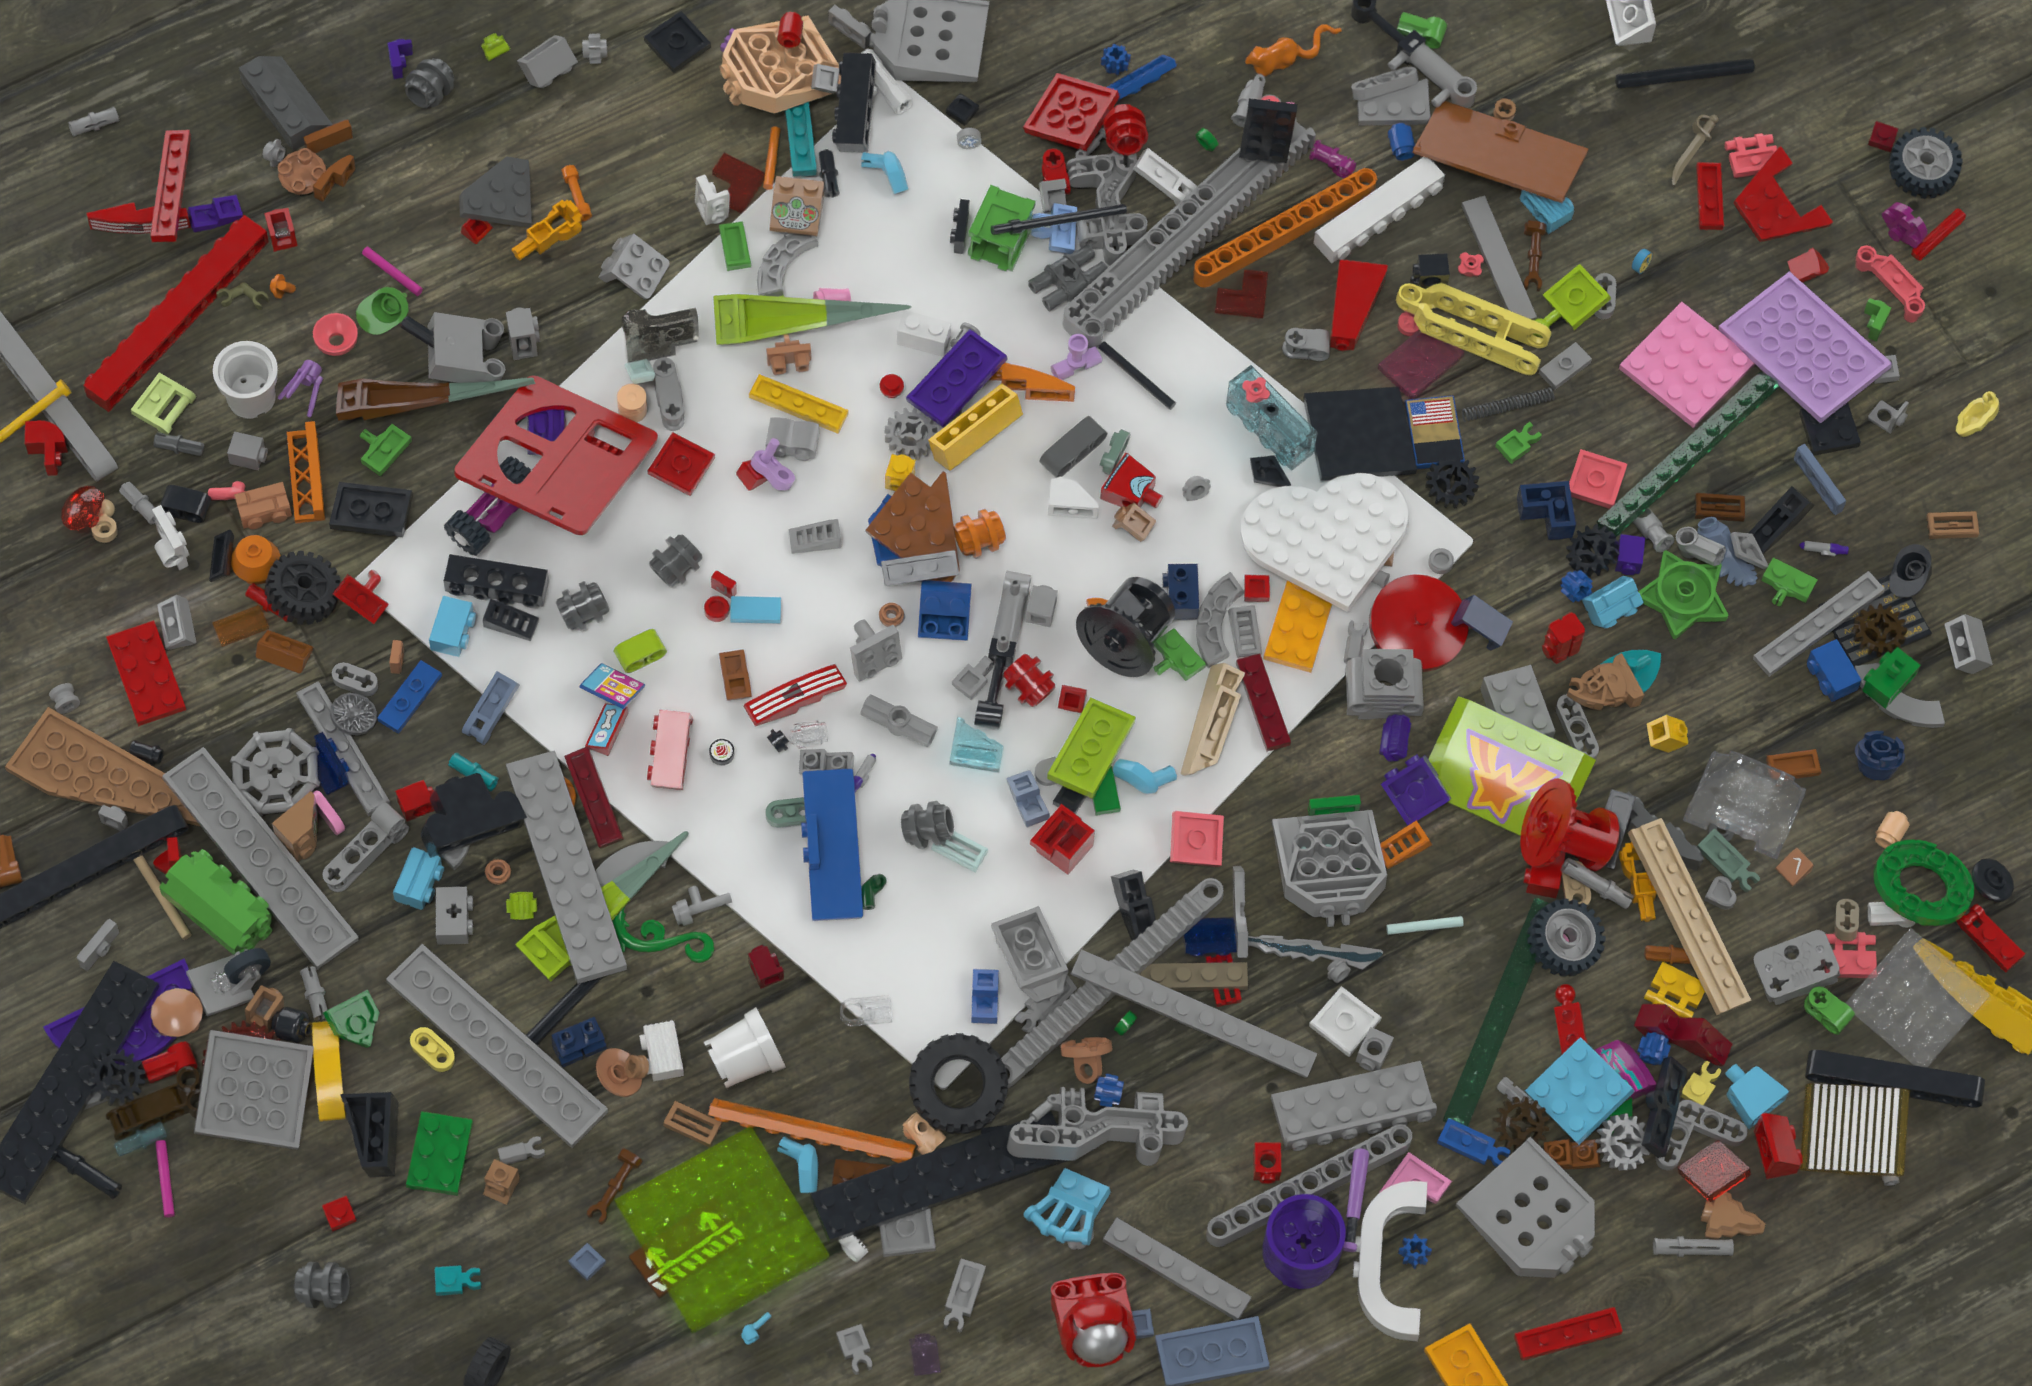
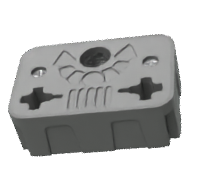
M1814 930L1764 949L1754 956L1755 970L1758 978H1760L1768 1001H1774L1775 1005L1808 994L1814 987L1834 984L1838 981L1837 977L1840 976L1839 964L1826 934L1821 930ZM1793 952L1796 955V959L1788 958V954ZM1826 966L1827 969H1830V972L1825 973L1822 967ZM1778 984L1782 990L1777 992L1774 985Z

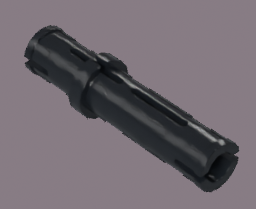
M61 1146L53 1159L66 1167L68 1173L78 1175L111 1199L119 1195L120 1191L116 1189L122 1190L120 1183H117L85 1162L83 1156H76L63 1146Z

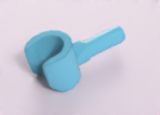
M769 1312L765 1313L754 1324L744 1327L741 1337L747 1345L759 1338L756 1330L771 1318Z

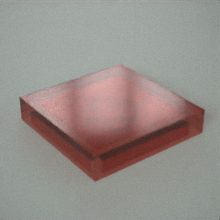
M1719 1140L1677 1167L1679 1174L1709 1202H1712L1751 1175L1750 1168Z

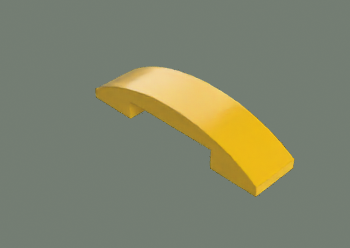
M327 1021L312 1023V1040L319 1121L346 1119L345 1106L340 1095L344 1094L339 1047L340 1039L334 1036Z

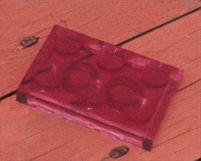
M1418 330L1380 362L1378 369L1411 400L1415 399L1462 359L1465 352L1456 346Z

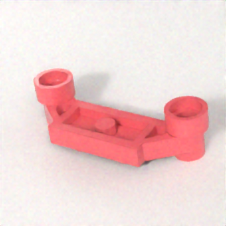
M1865 245L1860 247L1856 255V268L1861 272H1873L1904 305L1905 320L1910 323L1916 322L1925 309V303L1920 298L1923 287L1892 254L1888 257L1877 255L1876 250L1871 246Z

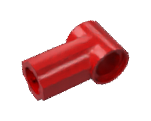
M186 1041L172 1045L165 1053L141 1061L149 1083L174 1074L177 1075L183 1067L198 1068L191 1046Z

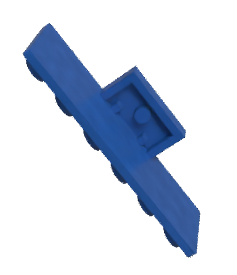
M853 769L804 771L802 777L805 822L801 823L802 838H807V847H803V862L808 863L812 920L862 918L863 905Z

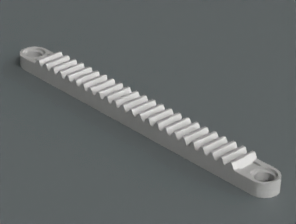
M1213 878L1203 880L1109 962L1140 974L1222 901L1224 895L1222 884ZM1215 887L1218 890L1217 896L1207 898L1203 893L1205 888ZM1086 982L1083 987H1079L1076 993L1071 994L1068 1000L1063 1001L1060 1007H1057L1053 1013H1050L1045 1020H1042L1037 1027H1034L1029 1034H1026L1022 1040H1019L1001 1058L1006 1070L1010 1073L1008 1088L1019 1081L1116 994L1089 982Z

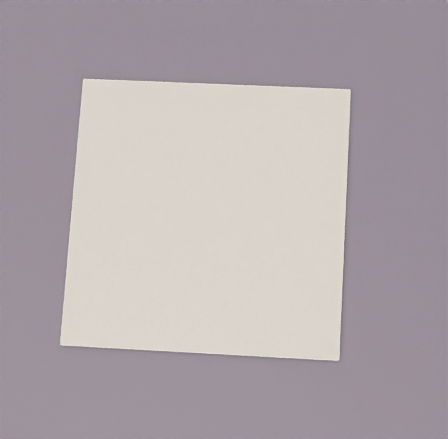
M896 80L912 98V106L902 114H896L878 90V94L873 97L869 146L866 153L884 154L887 151L895 153L904 170L908 185L907 190L894 194L889 180L882 169L863 168L861 166V162H864V160H861L863 152H840L832 141L833 129H836L837 125L814 145L817 175L793 177L791 167L781 176L823 181L819 177L821 171L819 152L829 149L833 152L835 169L838 170L836 177L840 192L836 197H831V193H829V198L824 196L818 236H816L818 246L801 253L788 265L782 279V289L785 297L813 299L814 291H818L819 288H848L851 301L910 305L911 308L906 311L951 322V336L945 355L952 348L950 346L951 340L957 337L961 331L960 326L965 322L975 326L980 331L982 338L1007 355L1008 360L1005 363L1028 367L1053 376L1051 365L1067 359L1070 353L1068 341L1071 335L1063 328V316L1065 307L1070 302L1065 301L1051 311H1048L1043 305L1042 298L1057 290V286L1050 284L1034 294L1028 286V281L1044 272L1046 265L1055 263L1063 258L1064 254L1068 253L1049 250V238H1036L1030 232L1013 272L998 269V265L980 259V261L973 260L968 255L971 237L968 236L969 230L990 185L999 187L1001 190L1036 201L1032 216L1036 213L1051 215V211H1042L1040 191L983 145L980 144L973 149L959 147L957 134L962 129L903 81ZM774 183L771 190H766L734 221H743L751 261L750 268L727 271L721 237L719 235L560 385V387L618 413V391L622 386L634 384L624 364L648 359L653 368V364L657 359L667 357L675 364L682 392L684 425L677 431H670L662 423L660 408L656 399L654 379L653 381L637 384L646 392L647 414L643 420L637 423L654 430L658 435L657 443L585 535L573 534L519 508L508 517L504 525L496 530L495 533L486 530L490 535V542L477 556L470 555L469 552H465L462 547H458L457 543L451 540L452 537L448 536L447 531L444 530V524L457 510L466 512L484 491L459 480L404 532L403 537H398L355 579L365 586L369 581L368 572L370 570L377 571L381 581L373 592L388 602L389 605L385 611L429 649V638L442 597L447 596L472 602L473 612L476 613V620L474 626L468 629V645L466 649H462L460 657L436 651L433 652L481 694L484 693L496 671L519 683L520 686L503 713L547 751L555 750L557 759L567 768L568 765L564 756L585 747L604 704H612L579 688L580 684L601 663L644 683L645 687L626 706L628 707V715L609 756L590 749L611 806L652 841L670 842L684 831H688V837L670 857L714 895L720 896L730 893L732 902L726 904L909 1063L913 1064L921 1049L923 1050L928 1046L927 1044L932 1040L935 1041L946 1034L956 1035V1033H963L968 1036L974 1035L990 1044L1015 1019L1017 1014L1026 1007L1024 1003L1030 996L1020 990L1001 948L996 943L991 923L1039 906L1067 965L1120 910L1111 876L1134 869L1142 871L1145 884L1170 858L1172 812L1213 814L1274 751L1266 752L1241 681L1235 691L1241 694L1217 764L1201 769L1191 775H1181V769L1210 668L1208 669L1205 666L1203 670L1187 681L1171 668L1158 675L1154 671V666L1164 659L1154 646L1153 649L1156 652L1155 662L1147 674L1140 677H1126L1110 671L1087 652L1078 637L1076 619L1079 613L1085 607H1088L1086 600L1089 598L1109 600L1122 583L1130 577L1149 579L1158 584L1167 593V588L1162 587V573H1167L1168 564H1198L1200 610V606L1208 591L1229 572L1233 574L1243 590L1244 575H1269V602L1244 601V595H1242L1231 604L1228 610L1234 607L1255 605L1262 650L1261 657L1288 734H1290L1346 676L1344 654L1347 638L1350 636L1348 626L1351 620L1354 621L1353 627L1357 631L1362 629L1363 623H1367V632L1363 637V649H1372L1375 646L1369 628V614L1375 598L1383 588L1370 582L1349 612L1332 604L1311 673L1263 659L1287 580L1258 565L1244 548L1241 537V520L1246 508L1262 493L1278 488V486L1254 483L1250 458L1275 455L1291 486L1304 487L1317 492L1330 480L1320 481L1304 403L1159 287L1158 290H1153L1152 296L1147 295L1145 302H1140L1139 308L1134 307L1132 314L1127 313V319H1121L1119 326L1114 324L1112 332L1105 330L1102 342H1107L1176 402L1173 409L1169 410L1104 354L1098 346L1097 350L1102 357V363L1085 369L1084 366L1074 370L1073 376L1063 380L1075 386L1074 402L1025 399V391L1012 390L1018 394L1023 415L951 471L934 460L931 449H928L927 456L919 453L917 460L914 458V455H910L911 459L916 460L915 476L930 487L942 471L946 472L953 526L960 522L961 516L969 515L971 520L978 518L979 510L986 509L987 512L995 511L998 513L1006 535V540L1003 544L999 545V550L991 552L988 546L981 548L982 555L976 558L972 554L967 556L962 554L956 541L960 572L952 582L972 583L968 641L918 637L922 581L885 586L882 566L877 565L872 538L865 530L869 526L868 519L878 509L886 495L892 496L895 493L893 490L885 489L887 467L891 455H896V449L890 451L889 443H885V426H888V418L895 419V412L903 414L904 408H907L908 412H912L914 406L907 402L906 396L943 357L897 345V330L904 310L790 333V341L799 340L800 344L810 343L811 361H809V370L804 372L796 371L795 363L786 364V373L774 375L771 366H767L766 348H774L775 343L784 342L783 335L747 343L716 344L713 296L729 294L758 295L757 275L763 262V257L772 244H776L787 233L769 231ZM960 199L970 200L963 254L954 253V244L950 243L951 229H956L957 222H953L954 208H959ZM1077 229L1075 235L1074 252L1081 249V247L1079 246ZM1093 249L1095 257L1079 266L1085 272L1101 261L1107 267H1110L1104 260L1103 249ZM759 374L849 410V414L839 434L819 426L820 433L815 458L802 461L792 455L775 457L780 464L791 470L795 476V481L789 490H777L769 481H766L749 491L736 475L742 462L751 460L756 451L766 449L770 418L779 417L793 421H805L749 398V393ZM888 374L898 375L904 382L903 392L895 398H888L880 391V381ZM1258 377L1266 380L1265 386L1270 392V396L1266 400L1263 399L1262 402L1265 405H1276L1278 408L1277 422L1282 421L1305 444L1298 454L1294 455L1273 433L1267 435L1261 431L1262 416L1257 418L1234 394L1244 381H1254ZM988 380L962 408V413L1000 385L1001 381ZM564 410V429L575 416L574 412ZM1091 416L1108 434L1097 448L1062 477L1076 480L1099 503L1098 518L1048 516L1051 478L1056 477L1039 460L1047 449L1081 420ZM527 417L517 426L527 430ZM933 421V424L937 425V432L943 429L942 426ZM596 425L593 429L595 438L623 451L632 441L601 425ZM897 427V429L895 430V436H897L899 427ZM1121 429L1131 433L1122 457L1125 453H1128L1156 476L1153 490L1163 495L1162 501L1157 508L1145 502L1141 507L1142 510L1156 520L1146 539L1141 542L1122 527L1118 529L1112 527L1116 520L1114 516L1121 507L1100 499L1101 487L1110 476L1102 472L1103 467L1100 466V461L1104 452L1109 453L1112 447L1109 444L1114 432L1119 433ZM927 431L923 436V440H925L927 437ZM672 432L715 454L714 461L691 496L648 475L647 472ZM509 440L501 441L497 450L499 465L508 456H513L519 462L525 463V466L529 467L531 471L542 458L541 455H527L526 448ZM1201 476L1204 479L1210 480L1211 488L1208 490L1209 493L1203 498L1187 501L1186 497H1183L1182 488L1189 478ZM1381 476V478L1392 483L1405 498L1408 507V527L1404 538L1394 550L1392 567L1382 566L1380 570L1390 574L1388 583L1399 577L1413 574L1427 575L1440 579L1444 574H1437L1429 567L1428 561L1431 552L1438 548L1447 549L1452 553L1455 563L1472 546L1473 539L1397 477ZM482 479L481 481L489 486L492 485L491 482L485 479ZM553 511L549 513L559 519L563 517ZM838 519L841 548L801 553L791 552L789 529ZM827 532L828 538L832 537V532ZM817 533L818 540L823 539L822 533ZM683 534L702 554V560L698 563L700 568L696 572L689 568L683 574L686 581L682 585L677 582L674 586L669 587L651 569L649 562L654 558L652 555L654 550L658 549L663 553L669 547L665 541L669 536L675 538L677 535ZM807 534L808 543L813 542L812 534ZM797 535L798 545L803 544L802 535ZM449 554L548 570L549 583L543 607L536 606L530 608L515 602L508 604L539 617V622L531 641L483 627V617L490 598L480 600L471 595L455 596L445 591L443 580ZM715 570L736 581L737 594L735 596L781 597L780 624L730 623L731 599L711 588V576ZM1006 571L1031 575L1014 662L1023 654H1028L1032 659L1037 656L1041 660V663L1037 666L1044 674L1050 670L1054 674L1051 680L1055 683V689L1037 706L1031 707L1027 702L1021 704L1017 700L1021 693L1016 687L1010 691L1005 687L1008 681L1002 675L997 703L1004 705L1000 728L994 729L974 725L978 701H986L988 698L994 665L991 664L993 666L992 670L985 675L987 683L972 700L952 685V681L967 664L974 668L985 655L988 657L1000 606ZM470 576L466 580L474 581L477 578L474 576ZM495 580L490 584L499 585L501 581ZM583 581L587 585L592 582L597 583L610 609L608 613L602 615L604 620L597 623L593 617L585 621L587 628L582 631L578 627L573 630L568 629L556 605L557 599L563 597L562 591L568 589L572 595L581 590L579 583ZM519 584L515 586L516 589H523L526 587V585ZM1033 585H1046L1053 588V590H1058L1057 602L1050 627L1026 622V612ZM712 596H721L728 601L729 615L721 622L710 621L705 616L704 604ZM887 603H896L904 612L903 621L898 626H895L899 632L902 659L895 665L880 670L873 677L859 682L854 675L850 647L856 645V639L859 637L854 631V625L858 621L865 619L875 634L888 628L881 623L879 611ZM1227 610L1221 627L1223 641L1230 654L1228 658L1217 664L1226 663L1237 669L1236 660L1244 657L1237 658ZM495 612L493 618L497 619L499 613ZM893 613L887 615L888 618L896 617ZM505 615L502 622L506 623L509 616ZM1248 616L1237 617V621L1249 620ZM514 619L513 627L516 628L519 619ZM1197 619L1173 620L1161 636L1175 628L1201 657L1196 637ZM524 621L521 630L526 631L529 622ZM1250 625L1238 626L1239 631L1251 629ZM655 629L667 650L665 656L637 671L625 673L613 652L614 648L621 642L646 630ZM1252 634L1242 635L1240 640L1253 639ZM1254 644L1241 645L1242 650L1255 648ZM744 649L752 697L727 701L719 653ZM832 664H836L847 682L843 690L824 695L821 701L800 707L795 714L758 726L754 725L743 707L745 703L767 691ZM1062 684L1087 690L1084 708L1091 697L1136 717L1131 731L1111 765L1112 769L1117 760L1124 759L1138 762L1152 773L1171 765L1177 774V780L1159 786L1157 792L1153 794L1142 793L1128 782L1114 775L1121 807L1120 812L1095 816L1092 798L1086 797L1076 815L1095 830L1093 847L1069 875L1036 852V849L1030 845V840L1046 821L1026 827L1007 783L1008 777L1027 770L1031 771L1035 779L1036 765L1042 760L1058 756L1081 713L1058 708ZM871 694L894 706H905L911 714L938 726L931 745L926 747L905 736L893 735L887 727L860 715L867 697ZM660 709L688 712L693 716L692 725L690 724L689 731L690 743L687 748L683 790L652 787L651 781L647 780L648 766H653L654 756L650 755L651 741L656 740L657 730H653L654 716L659 715ZM896 718L893 721L899 724L903 723L905 720L902 718ZM772 729L775 732L781 730L789 740L786 744L788 747L786 751L783 749L781 752H778L768 740L767 736L771 734L770 731ZM726 739L733 744L735 755L729 764L717 765L710 759L709 748L715 740ZM825 749L827 753L852 752L854 755V776L868 755H876V762L868 773V780L862 788L860 787L855 792L861 887L871 876L883 874L887 879V883L874 896L875 908L872 910L863 909L862 918L812 920L808 863L803 862V847H807V838H802L801 825L773 827L766 820V807L772 801L804 797L803 777L799 774L800 750ZM1036 781L1040 795L1051 817L1058 809L1057 806L1053 805V800L1062 785L1044 786ZM938 801L940 804L948 806L953 816L954 831L988 848V853L983 858V862L979 865L977 872L975 873L931 850L933 845L932 839L928 840L926 848L920 849L915 845L907 843L901 829V816L903 812L909 810L910 805L920 804L923 810H926L928 802ZM805 810L800 811L799 814L804 816ZM776 813L774 815V817L778 819L783 816L781 813ZM952 838L947 839L955 844L964 847L966 850L976 855H979V853L975 850L953 840ZM942 845L943 847H945V848H947V849H949V850H951V851H953V852H955V853H957V854L963 856L962 854H960V853H958V852H956V851H954V850H952V849H950V848H948V847ZM973 969L999 970L997 1024L971 1023ZM959 1059L945 1063L938 1070L934 1084L941 1090H946L971 1062Z

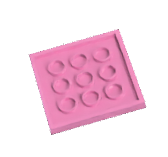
M1681 302L1620 364L1619 369L1694 428L1755 366V363L1729 338Z

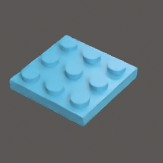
M1581 1037L1525 1090L1533 1100L1538 1101V1105L1546 1109L1545 1112L1578 1145L1635 1092Z

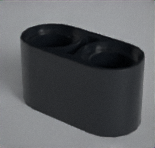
M168 485L160 505L165 513L170 512L174 518L203 523L212 498L201 491Z

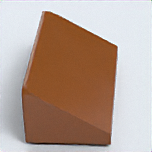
M267 630L257 643L256 657L288 670L301 673L313 651V646Z

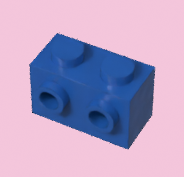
M1837 639L1810 652L1807 667L1812 675H1816L1820 682L1819 686L1825 696L1828 695L1831 702L1858 690L1862 680Z

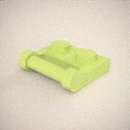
M158 373L132 407L131 413L157 428L161 433L169 434L172 430L171 426L187 405L193 403L196 395L189 389ZM176 394L181 397L164 420L158 418Z

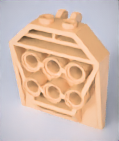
M809 16L801 17L803 21L801 42L794 48H785L778 43L777 35L780 21L739 28L733 31L722 55V65H720L723 78L728 79L723 85V90L727 95H730L729 100L733 105L742 103L775 114L833 94L811 89L814 65L821 64L839 68V64ZM840 75L838 76V84H841Z

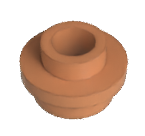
M887 603L881 607L879 619L883 625L887 627L891 625L898 626L903 621L904 612L898 604ZM893 613L896 617L888 618L887 615Z
M496 859L488 863L485 868V875L489 882L503 884L510 878L511 869L507 862ZM496 870L503 872L500 876L493 874Z

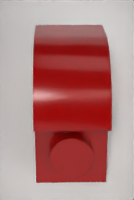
M25 421V446L27 453L45 454L44 465L47 475H58V466H62V453H68L62 431L58 426L48 421Z

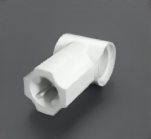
M1884 902L1868 903V922L1870 926L1900 925L1908 928L1916 923L1897 914Z

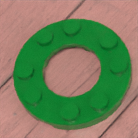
M1914 839L1898 841L1883 851L1874 867V883L1884 903L1902 917L1923 926L1947 925L1960 919L1968 910L1974 897V884L1966 866L1951 852L1948 855L1942 850L1937 849V844ZM1910 866H1923L1931 869L1944 881L1946 886L1945 897L1936 902H1929L1928 900L1923 902L1918 896L1908 894L1906 892L1907 889L1900 882L1901 871Z

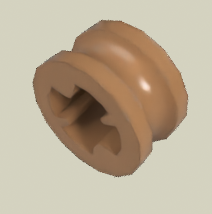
M1500 99L1495 104L1493 115L1495 118L1511 121L1516 112V106L1509 99ZM1501 107H1503L1505 110L1509 109L1508 114H1506L1504 111L1500 112Z
M630 1055L625 1063L627 1076L629 1078H645L649 1070L648 1059L644 1055Z

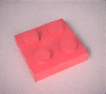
M1580 449L1569 482L1571 497L1613 510L1627 464Z
M1182 811L1172 812L1170 862L1212 867L1222 866L1224 816Z

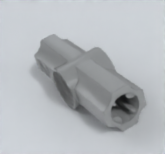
M871 694L865 700L860 715L887 727L893 735L905 736L926 747L931 745L938 730V726L911 714L905 706H894ZM896 718H902L905 721L903 723L898 724L895 723L893 720Z

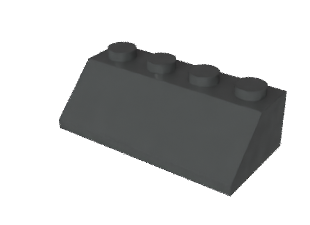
M258 56L239 67L242 84L292 151L305 145L304 136L333 125L282 56Z

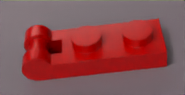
M1974 904L1969 909L1967 915H1963L1957 920L1960 928L2005 973L2024 958L2025 953L1985 914L1984 909L1980 905ZM1975 920L1981 924L1978 928L1973 925Z

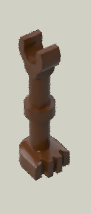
M1528 220V223L1525 222L1524 234L1532 237L1531 249L1528 251V259H1530L1529 274L1525 278L1523 286L1527 290L1528 284L1534 282L1537 285L1536 289L1538 292L1542 287V280L1538 273L1539 260L1542 259V251L1540 250L1541 236L1545 235L1547 225L1540 221Z
M622 1148L617 1156L618 1160L623 1163L615 1178L610 1179L607 1185L609 1187L601 1200L587 1210L589 1218L592 1217L594 1212L602 1213L598 1220L601 1225L606 1222L609 1205L617 1192L620 1193L624 1188L622 1184L632 1168L638 1169L643 1162L640 1157L625 1148Z

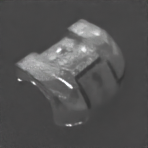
M1731 750L1729 754H1718L1717 751H1714L1709 758L1694 797L1689 803L1683 821L1707 830L1709 823H1712L1720 829L1734 832L1744 839L1755 841V851L1777 860L1801 806L1806 788H1801L1795 783L1794 776Z

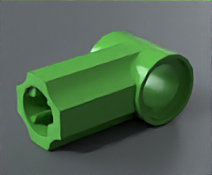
M1403 12L1397 30L1406 36L1413 30H1416L1426 39V45L1429 48L1437 49L1443 40L1447 23L1438 17L1424 19Z

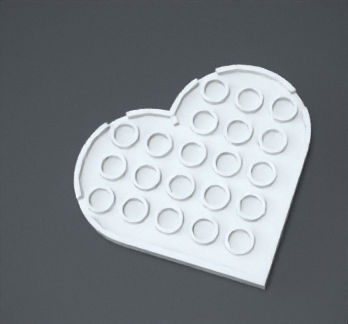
M1355 473L1336 477L1323 485L1317 492L1304 487L1284 486L1262 493L1248 505L1243 514L1241 537L1247 554L1258 565L1349 612L1404 538L1408 527V507L1402 493L1389 481L1372 474Z

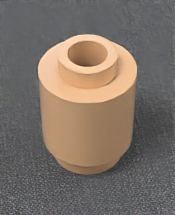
M1899 811L1888 812L1876 832L1877 837L1875 841L1885 849L1891 844L1901 841L1910 826L1907 816Z

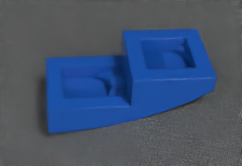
M973 969L971 1023L997 1024L999 970Z

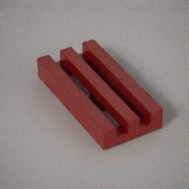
M1231 952L1223 956L1219 954L1212 958L1211 956L1205 958L1206 963H1223L1224 961L1233 963ZM1234 988L1233 990L1235 998H1231L1229 989H1223L1224 1000L1220 998L1219 989H1213L1216 1007L1241 1003L1242 1001L1239 988Z

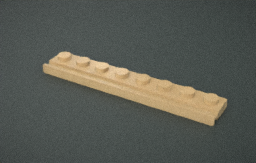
M1662 818L1630 830L1628 835L1716 1015L1750 1002L1749 994Z

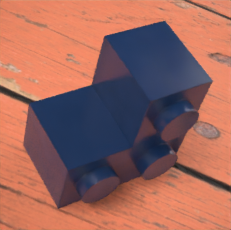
M1569 481L1520 485L1517 495L1520 520L1545 518L1548 540L1573 537L1576 522Z

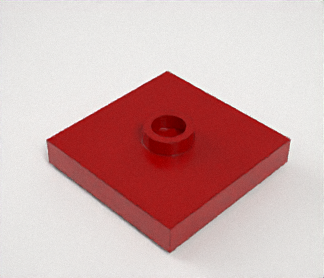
M672 432L647 472L648 475L691 496L714 461L715 454Z

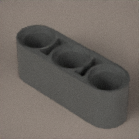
M1087 416L1047 449L1039 462L1056 478L1062 477L1105 440L1108 433L1091 416Z

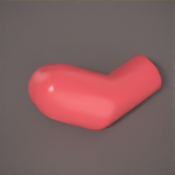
M236 481L232 484V487L209 488L208 495L212 498L211 500L235 499L234 494L245 492L246 486L243 482Z

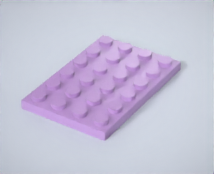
M1791 272L1785 274L1719 325V331L1729 338L1753 363L1820 423L1888 371L1892 364Z

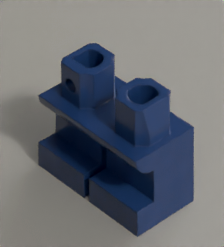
M595 1017L552 1034V1048L562 1068L582 1060L583 1054L581 1049L587 1058L606 1050L607 1046Z

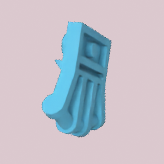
M1064 1168L1055 1185L1051 1186L1048 1196L1038 1204L1028 1207L1024 1212V1217L1028 1221H1032L1040 1229L1042 1235L1054 1236L1058 1242H1081L1082 1245H1090L1094 1219L1111 1191L1108 1186ZM1055 1203H1058L1048 1220H1045L1041 1214ZM1067 1208L1073 1210L1064 1226L1061 1228L1057 1227L1056 1225ZM1085 1215V1224L1082 1232L1073 1231L1081 1216Z

